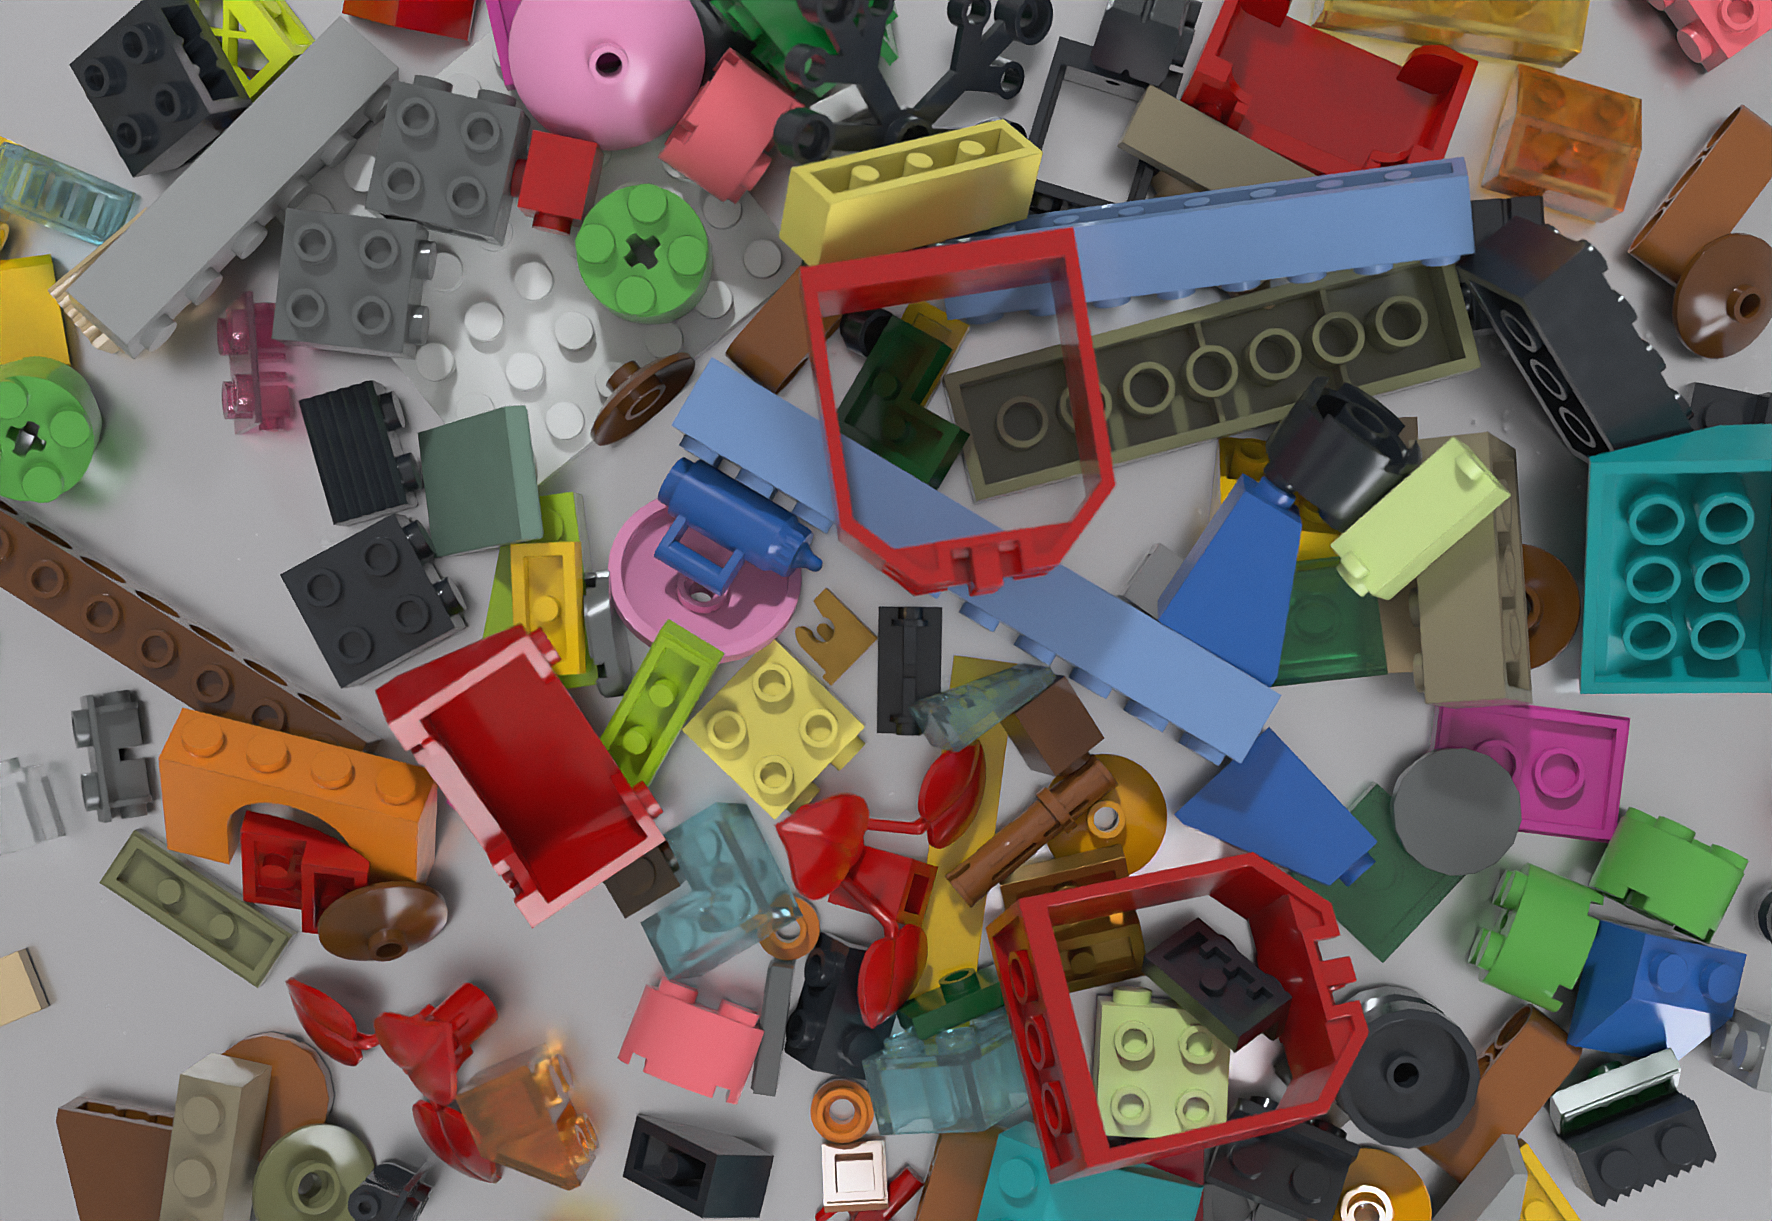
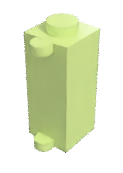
M1453 437L1330 545L1341 557V563L1336 566V569L1346 583L1361 597L1370 592L1373 596L1389 601L1511 496V494L1466 444Z

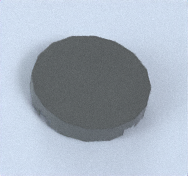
M610 571L587 572L584 580L586 586L589 585L590 588H586V595H584V613L590 658H594L595 665L604 664L605 674H607V677L597 679V688L604 698L624 696L631 683L629 645L626 626L614 608Z
M1463 747L1434 749L1422 755L1423 757L1417 759L1410 767L1408 766L1398 777L1390 799L1391 828L1404 850L1421 866L1449 876L1476 874L1498 863L1514 844L1522 820L1520 794L1509 772L1490 756Z

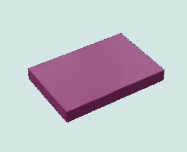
M1527 704L1459 709L1435 705L1429 752L1439 748L1463 747L1490 756L1508 771L1520 794L1522 820L1518 832L1609 843L1618 822L1631 718Z

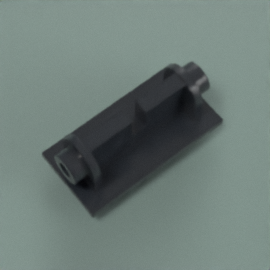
M879 606L877 733L902 736L940 734L942 607Z
M426 1161L417 1173L391 1162L379 1164L349 1196L348 1210L351 1217L355 1221H418L433 1190V1186L424 1183L432 1163Z

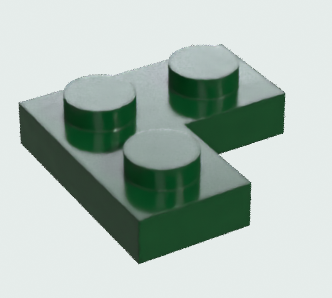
M892 315L836 411L839 431L844 436L938 490L970 436L969 433L921 406L923 399L953 349L942 341Z

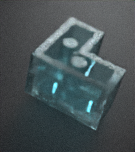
M716 802L664 834L692 892L640 923L667 979L675 980L701 977L801 918L803 914L748 805Z
M1001 1007L973 1019V1024L968 1027L950 1029L936 1035L935 1038H928L924 1041L918 1040L907 1031L894 1034L884 1040V1049L862 1060L879 1135L985 1131L1029 1103L1006 1007Z

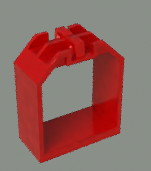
M1074 227L800 267L799 295L838 541L913 596L948 591L947 587L967 584L969 596L976 597L996 593L1003 586L1004 578L1012 577V581L1046 576L1049 571H1052L1055 566L1061 563L1116 487ZM1051 283L1085 498L1067 522L894 549L853 519L822 317Z
M1254 852L1018 899L985 927L1050 1185L1278 1132L1323 1115L1331 1107L1369 1034L1360 1000L1336 1005L1332 993L1344 988L1346 984L1357 981L1350 956L1323 961L1318 945L1319 941L1337 938L1341 935L1332 903ZM1209 895L1249 922L1258 953L1256 959L1259 969L1264 973L1274 976L1281 983L1284 990L1293 996L1284 1033L1279 1037V1041L1283 1043L1292 1080L1275 1111L1110 1149L1052 927Z

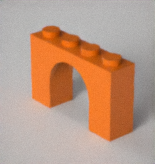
M182 708L158 758L168 850L230 865L241 840L240 831L246 810L251 811V804L274 803L308 812L336 829L347 841L350 848L370 862L369 885L388 881H411L426 885L435 861L438 789L437 783L426 768Z

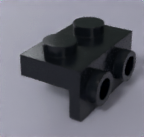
M825 932L819 933L815 947L806 959L804 984L796 1010L790 1015L786 1026L785 1053L812 1071L877 1082L896 1019V1012L874 1029L864 1024L858 999V978L864 955L869 947L848 943L833 934Z

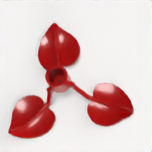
M973 738L972 742L960 743L949 748L930 766L925 774L918 796V811L921 817L915 821L904 822L869 818V809L864 798L854 793L846 792L827 797L813 804H804L794 814L775 824V829L787 854L792 881L799 894L809 900H819L832 893L840 885L883 927L884 938L876 940L867 949L858 978V999L864 1024L872 1029L892 1016L917 987L926 967L928 943L926 934L920 926L909 923L899 930L898 923L848 877L847 873L849 868L861 856L866 830L921 835L927 831L928 843L936 849H942L951 845L966 832L978 813L986 783L984 750L980 741Z
M290 977L285 981L299 1022L307 1035L323 1053L341 1064L354 1067L363 1060L361 1050H368L380 1044L389 1059L402 1068L414 1086L425 1097L430 1099V1103L420 1099L413 1104V1118L425 1143L443 1162L459 1173L479 1181L496 1184L502 1178L496 1175L497 1168L494 1156L480 1130L463 1114L447 1107L457 1095V1072L462 1064L473 1054L470 1046L498 1020L496 1007L481 989L471 983H463L436 1008L428 1004L419 1013L411 1017L394 1012H382L374 1019L375 1033L368 1035L357 1031L355 1020L351 1014L330 996L295 980L294 977Z

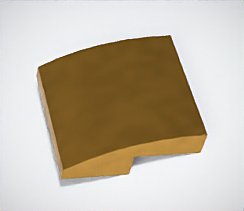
M1120 843L1021 866L1003 881L999 882L1006 910L1018 899L1129 877L1126 858ZM1136 910L1052 927L1069 993L1146 976L1141 972L1146 950Z

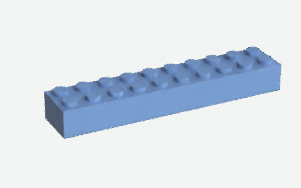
M711 357L672 423V426L684 435L679 446L715 468L719 467L723 458L741 468L735 478L736 480L771 501L778 491L797 502L792 510L793 514L827 534L832 524H835V517L819 420ZM840 433L853 519L894 549L1004 531ZM1062 564L1055 566L1052 571H1049L1046 576L1016 581H1012V577L1004 578L1003 586L994 594L970 597L967 584L947 587L949 593L964 601L959 610L960 614L992 632L995 631L999 623L1007 626L1019 634L1013 644L1014 646L1049 666L1056 656L1071 664L1074 668L1068 678L1107 699L1113 689L1129 699L1123 709L1125 712L1162 733L1168 723L1172 724L1184 732L1178 741L1179 744L1218 766L1225 756L1242 763L1282 696ZM941 592L928 595L938 599Z

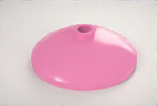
M521 0L510 29L508 43L510 71L519 97L528 111L551 133L598 143L601 150L629 149L650 142L664 134L686 113L695 99L703 77L705 65L704 36L700 21L690 0ZM607 52L616 54L621 59L620 67L612 73L600 71L596 66V61L600 55Z
M658 498L641 507L624 523L613 542L609 555L608 571H610L614 608L624 625L647 646L651 647L662 626L670 619L724 652L725 654L720 663H726L748 657L762 650L776 639L790 622L797 607L801 591V568H797L787 578L778 575L772 570L762 571L746 561L726 592L720 597L654 557L659 543L675 521V518L668 515V506L659 502ZM690 527L679 541L724 568L733 554ZM701 592L710 596L711 600L706 602L697 601L691 595Z

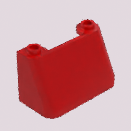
M1223 0L1180 97V101L1316 176L1445 158L1479 61L1444 45H1423L1415 48L1407 56L1403 65L1400 66L1286 16L1292 0Z
M518 623L399 674L377 688L375 693L391 731L406 751L411 749L419 765L423 764L486 852L498 876L501 875L508 887L513 889L516 896L513 898L515 905L530 926L534 928L666 839L653 820L664 813L643 780L634 786L630 785L552 668L562 659L542 628L539 626L528 633L524 625Z

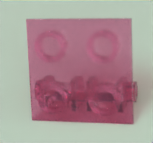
M253 291L244 292L226 308V317L218 318L217 320L218 351L220 356H229L231 381H223L222 410L225 420L234 419L235 435H241L259 425V432L285 430L284 418L291 417L288 385L260 386V382L287 380L288 374L281 371L259 372L258 363L286 361V353H257V349H283L285 344L272 339L276 303H254Z

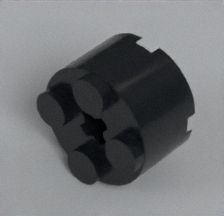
M1318 376L1312 381L1267 439L1265 447L1270 461L1264 467V473L1282 491L1291 494L1297 491L1318 507V514L1330 527L1344 533L1413 472L1422 460V450L1417 441L1409 449L1398 436L1405 428V425L1377 399L1347 382L1338 391L1327 388L1325 386L1330 377Z

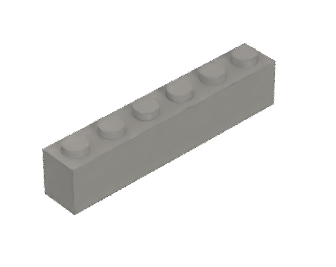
M339 16L66 290V293L73 307L133 360L144 348L149 352L158 349L174 332L177 323L173 319L191 301L195 305H199L217 289L223 278L219 272L236 255L244 259L257 249L268 233L264 226L281 209L286 213V208L295 209L303 202L312 189V184L309 180L325 164L330 168H334L348 156L356 144V139L353 136L369 119L374 124H377L385 118L393 80L399 81V67L344 18Z

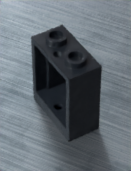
M1060 36L1028 140L1042 151L1063 79L1138 102L1150 83L1130 77L1129 70L1127 69L1120 74L1093 65L1092 58L1090 57L1093 46ZM1169 69L1165 82L1162 81L1158 86H1153L1176 98L1183 73ZM1139 158L1125 202L1146 199L1155 167ZM1036 179L1029 211L1040 214L1115 203Z

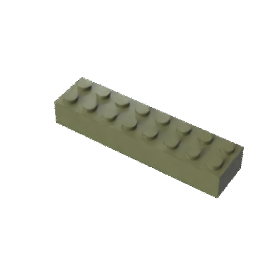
M1420 260L1393 263V268L1389 271L1374 275L1356 274L1353 272V269L1332 271L1327 273L1323 279L1315 282L1287 283L1092 335L1113 467L1279 424L1312 381L1318 376L1330 377L1325 386L1327 388L1338 391L1347 382L1376 398L1463 375L1482 367L1455 264L1425 266L1420 263ZM1275 305L1272 309H1264L1265 307ZM1061 344L943 375L942 385L952 423L970 434L960 453L974 504L1082 476Z

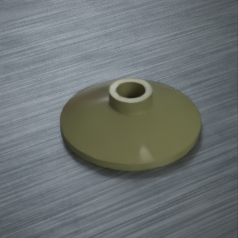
M308 1124L285 1134L267 1151L254 1178L252 1202L257 1221H355L348 1210L349 1196L365 1181L366 1177L375 1168L367 1147L350 1131L332 1124ZM307 1173H312L313 1185L311 1189L304 1194H299L298 1188L302 1178Z

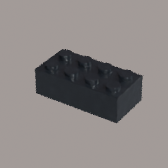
M1516 215L1475 249V253L1468 254L1455 265L1572 455L1589 464V457L1695 431L1689 422L1694 417L1692 408L1682 395L1668 386L1661 374L1666 369L1663 358L1651 344L1640 338L1633 326V323L1637 320L1635 310L1624 296L1613 290L1603 274L1608 270L1607 262L1592 243L1586 239H1580L1577 242L1562 235L1551 224L1546 223L1544 226H1541Z

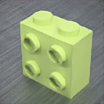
M1117 986L1113 987V996H1097L1093 1086L1106 1136L1158 1138L1227 1122L1230 1048L1175 1000L1151 998L1152 990L1148 988Z

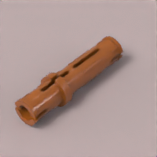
M1091 754L1090 759L1081 768L1070 773L1062 781L1060 780L1050 790L1044 786L1035 794L1038 800L977 849L967 860L960 863L951 872H948L945 875L946 879L969 907L972 908L987 892L1024 864L1046 843L1054 839L1063 830L1068 834L1076 828L1075 820L1100 798L1102 799L1111 790L1119 786L1117 781L1094 754Z

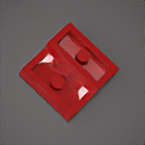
M246 810L240 831L244 902L299 909L302 911V932L318 934L319 919L334 901L351 891L369 885L370 862L354 849L319 830L298 822Z

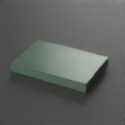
M526 405L504 406L418 432L431 540L436 549V554L433 555L434 558L458 556L543 538L541 510Z

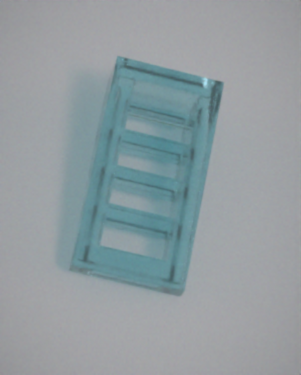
M3 142L0 145L1 210L98 247L125 225L136 193L25 147L8 142ZM50 173L55 175L44 208L40 210L37 209ZM78 184L80 185L79 192L69 219L65 220L63 215L74 185ZM101 193L106 195L94 230L86 228L97 195Z
M1019 664L916 701L908 709L931 746L959 752L1051 685L1056 676L1048 666Z

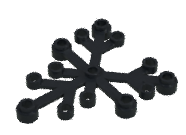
M796 0L803 17L809 23L825 29L838 54H828L826 50L804 42L798 43L790 49L785 59L784 68L787 78L791 82L809 89L819 88L824 83L855 84L876 124L832 122L824 114L805 107H797L783 113L777 119L773 129L774 143L779 153L785 159L803 166L826 160L832 151L863 152L962 129V127H939L932 125L965 91L987 92L1006 100L1014 98L1020 92L1025 78L1022 65L999 55L1013 41L1025 45H1035L1046 37L1053 22V6L1051 1L998 0L994 9L995 23L982 35L983 28L991 16V1L949 0L947 16L950 23L957 27L950 68L919 102L911 108L905 105H898L878 68L886 20L893 11L895 0H874L870 9V0ZM971 4V10L967 16V11ZM854 18L859 19L858 28L853 21ZM811 58L810 68L805 74L806 63ZM993 116V117H990V118H988V119H986V120H982V121L978 122L976 125L983 124V123H988V122H992V121H996V120H1000V119H1004V118H1001V117H998V116ZM1004 119L1027 138L1026 132L1020 124ZM924 245V246H920V247H917V248H913V249H909V250H905V251H901V252H907V251H913V250H920V249H927V248H929V246H928V245ZM802 260L801 267L809 266ZM883 308L845 313L839 325L840 335L844 344L849 350L868 358L894 314Z

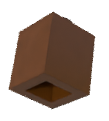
M1039 671L991 708L1029 768L1051 776H1065L1081 768L1090 759L1089 750L1105 739L1064 675Z

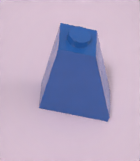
M1242 473L1157 600L1158 621L1270 688L1278 676L1302 521L1299 507L1293 504L1296 500L1294 494L1282 491L1266 476H1263L1258 483Z
M1270 727L1256 738L1242 763L1232 760L1174 814L1185 827L1243 852H1254L1269 863L1328 888L1338 879L1349 887L1376 862L1368 851L1378 841Z

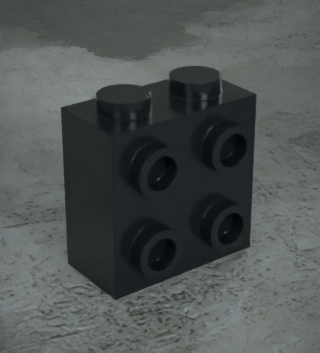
M141 0L69 64L133 178L179 168L228 128L252 104L249 95L195 0Z
M393 513L280 574L341 689L355 687L466 627L459 613L466 610L465 602L449 576L443 579L439 578L429 559L430 556L436 554L435 546L419 520L410 523L406 515Z

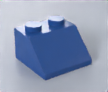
M1596 918L1600 921L1593 944L1585 961L1567 1044L1637 1058H1645L1671 1047L1679 1061L1733 1017L1747 954L1712 943L1705 944L1687 936Z

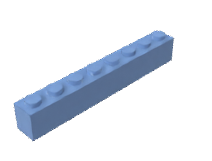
M1464 156L1027 215V219L947 239L935 244V247L1074 227L1086 302H1092L1096 308L1118 307L1128 303L1133 296L1157 294V298L1162 300L1182 299L1194 294L1196 288L1220 285L1224 291L1240 292L1259 286L1261 280L1287 277V280L1291 283H1310L1326 277L1327 272L1353 269L1354 273L1360 275H1374L1389 271L1393 268V263L1420 260V263L1425 266H1444L1459 261L1460 255L1475 253L1469 178ZM1051 283L944 299L947 319L966 318V322L969 324L991 323L1001 319L1004 313L1029 310V314L1032 316L1056 314Z

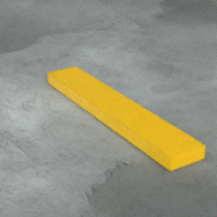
M958 655L953 656L941 755L957 744L972 742L973 738L979 740L985 755L986 783L978 813L966 832L957 841L945 848L936 849L930 845L928 847L926 863L938 867L921 927L927 937L928 957L923 975L908 1000L940 987L938 981L951 972L965 968H974L977 972L987 894L970 908L946 879L945 875L967 860L977 849L995 835L1008 734L991 708L1014 691L1017 663ZM970 1021L931 1038L968 1042ZM904 1030V1034L911 1035L906 1030Z

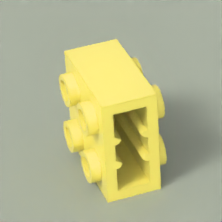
M777 638L765 648L756 652L682 729L695 744L774 820L785 809L792 815L799 807L809 803L821 790L813 780L830 763L840 771L866 744L857 736L866 724Z

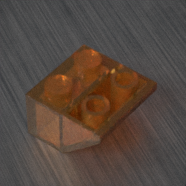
M1519 63L1513 75L1480 187L1511 197L1540 195L1543 196L1545 207L1604 223L1622 213L1626 205L1642 151V99Z
M546 1042L476 1072L456 1095L457 1103L479 1153L485 1159L567 1191L581 1186L596 1159L593 1150L599 1148V1140L595 1128L585 1112L577 1115L568 1091L574 1089L570 1071L560 1054L551 1055Z

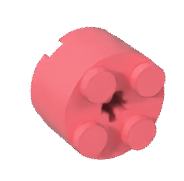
M729 48L713 68L716 74L712 80L707 81L704 86L700 87L692 104L673 128L664 143L666 146L659 153L658 158L720 201L724 202L728 199L736 204L746 190L751 191L772 160L763 150L769 152L775 144L773 129L777 119L787 111L797 107H805V104L795 98V92H792L788 87L738 52Z
M662 976L659 987L646 984L617 1058L629 1065L632 1054L635 1053L646 1058L642 1072L713 1098L716 1087L719 1086L728 1089L725 1095L727 1103L738 1104L765 1032L756 1026L759 1018L757 1012L726 999L721 1000L718 1010L696 1001L699 993L697 988L666 976Z

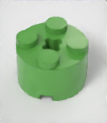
M648 183L625 187L608 194L590 210L575 240L578 267L584 283L597 300L619 318L639 324H666L689 313L706 293L713 266L712 245L709 236L693 208L681 197L666 189ZM645 244L651 249L660 245L654 251L658 263L653 268L648 270L642 263L631 267L637 260L634 250L638 246Z
M34 356L24 357L22 360L0 365V495L3 497L37 503L51 502L72 488L83 477L90 465L102 430L101 413L91 392L92 389L85 378L76 370L60 361ZM27 421L35 422L40 426L35 436L23 431Z
M1629 807L1625 816L1621 817L1588 886L1602 892L1605 897L1653 921L1655 919L1672 927L1675 925L1673 930L1705 944H1710L1739 887L1749 860L1719 845L1712 844L1710 847L1694 839L1696 832L1663 816H1659L1657 819L1645 812Z
M1529 862L1524 864L1520 871L1506 869L1499 880L1492 899V904L1501 907L1493 930L1481 928L1468 959V963L1479 967V982L1548 1011L1557 1012L1563 1002L1553 999L1552 996L1559 985L1572 990L1582 971L1600 921L1588 915L1590 903L1603 905V893Z

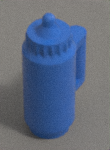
M682 457L674 464L664 479L658 493V501L668 506V515L675 518V521L659 543L654 557L721 597L726 592L746 561L762 571L772 570L778 575L787 578L797 568H807L812 572L821 570L823 562L813 554L810 547L814 534L809 528L799 523L795 514L704 460L699 459L694 463L686 457ZM689 527L733 553L724 568L679 542Z

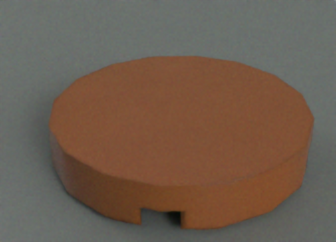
M273 1032L246 1037L222 1053V1055L272 1066L259 1162L262 1161L272 1145L290 1131L308 1124H326L334 1098L330 1072L316 1050L304 1042L299 1043L293 1038L285 1037L287 1035Z

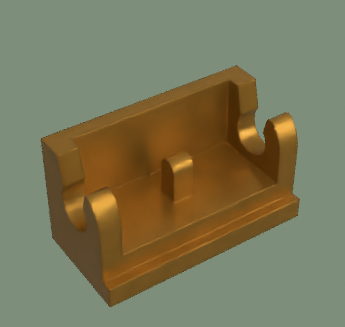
M825 588L813 602L821 615L833 623L834 630L826 623H821L817 626V633L826 642L818 640L814 636L813 631L805 626L796 627L795 636L801 648L826 671L822 678L832 686L878 639V636L830 589Z

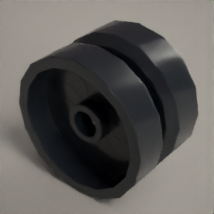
M1383 986L1359 992L1345 1003L1360 1000L1369 1034L1334 1100L1359 1131L1382 1145L1412 1149L1437 1143L1460 1127L1475 1104L1480 1072L1474 1047L1454 1021L1448 1018L1435 1004L1413 990Z

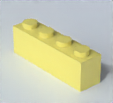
M1004 119L794 167L790 171L779 238L806 264L813 266L893 254L1027 219L1043 152Z

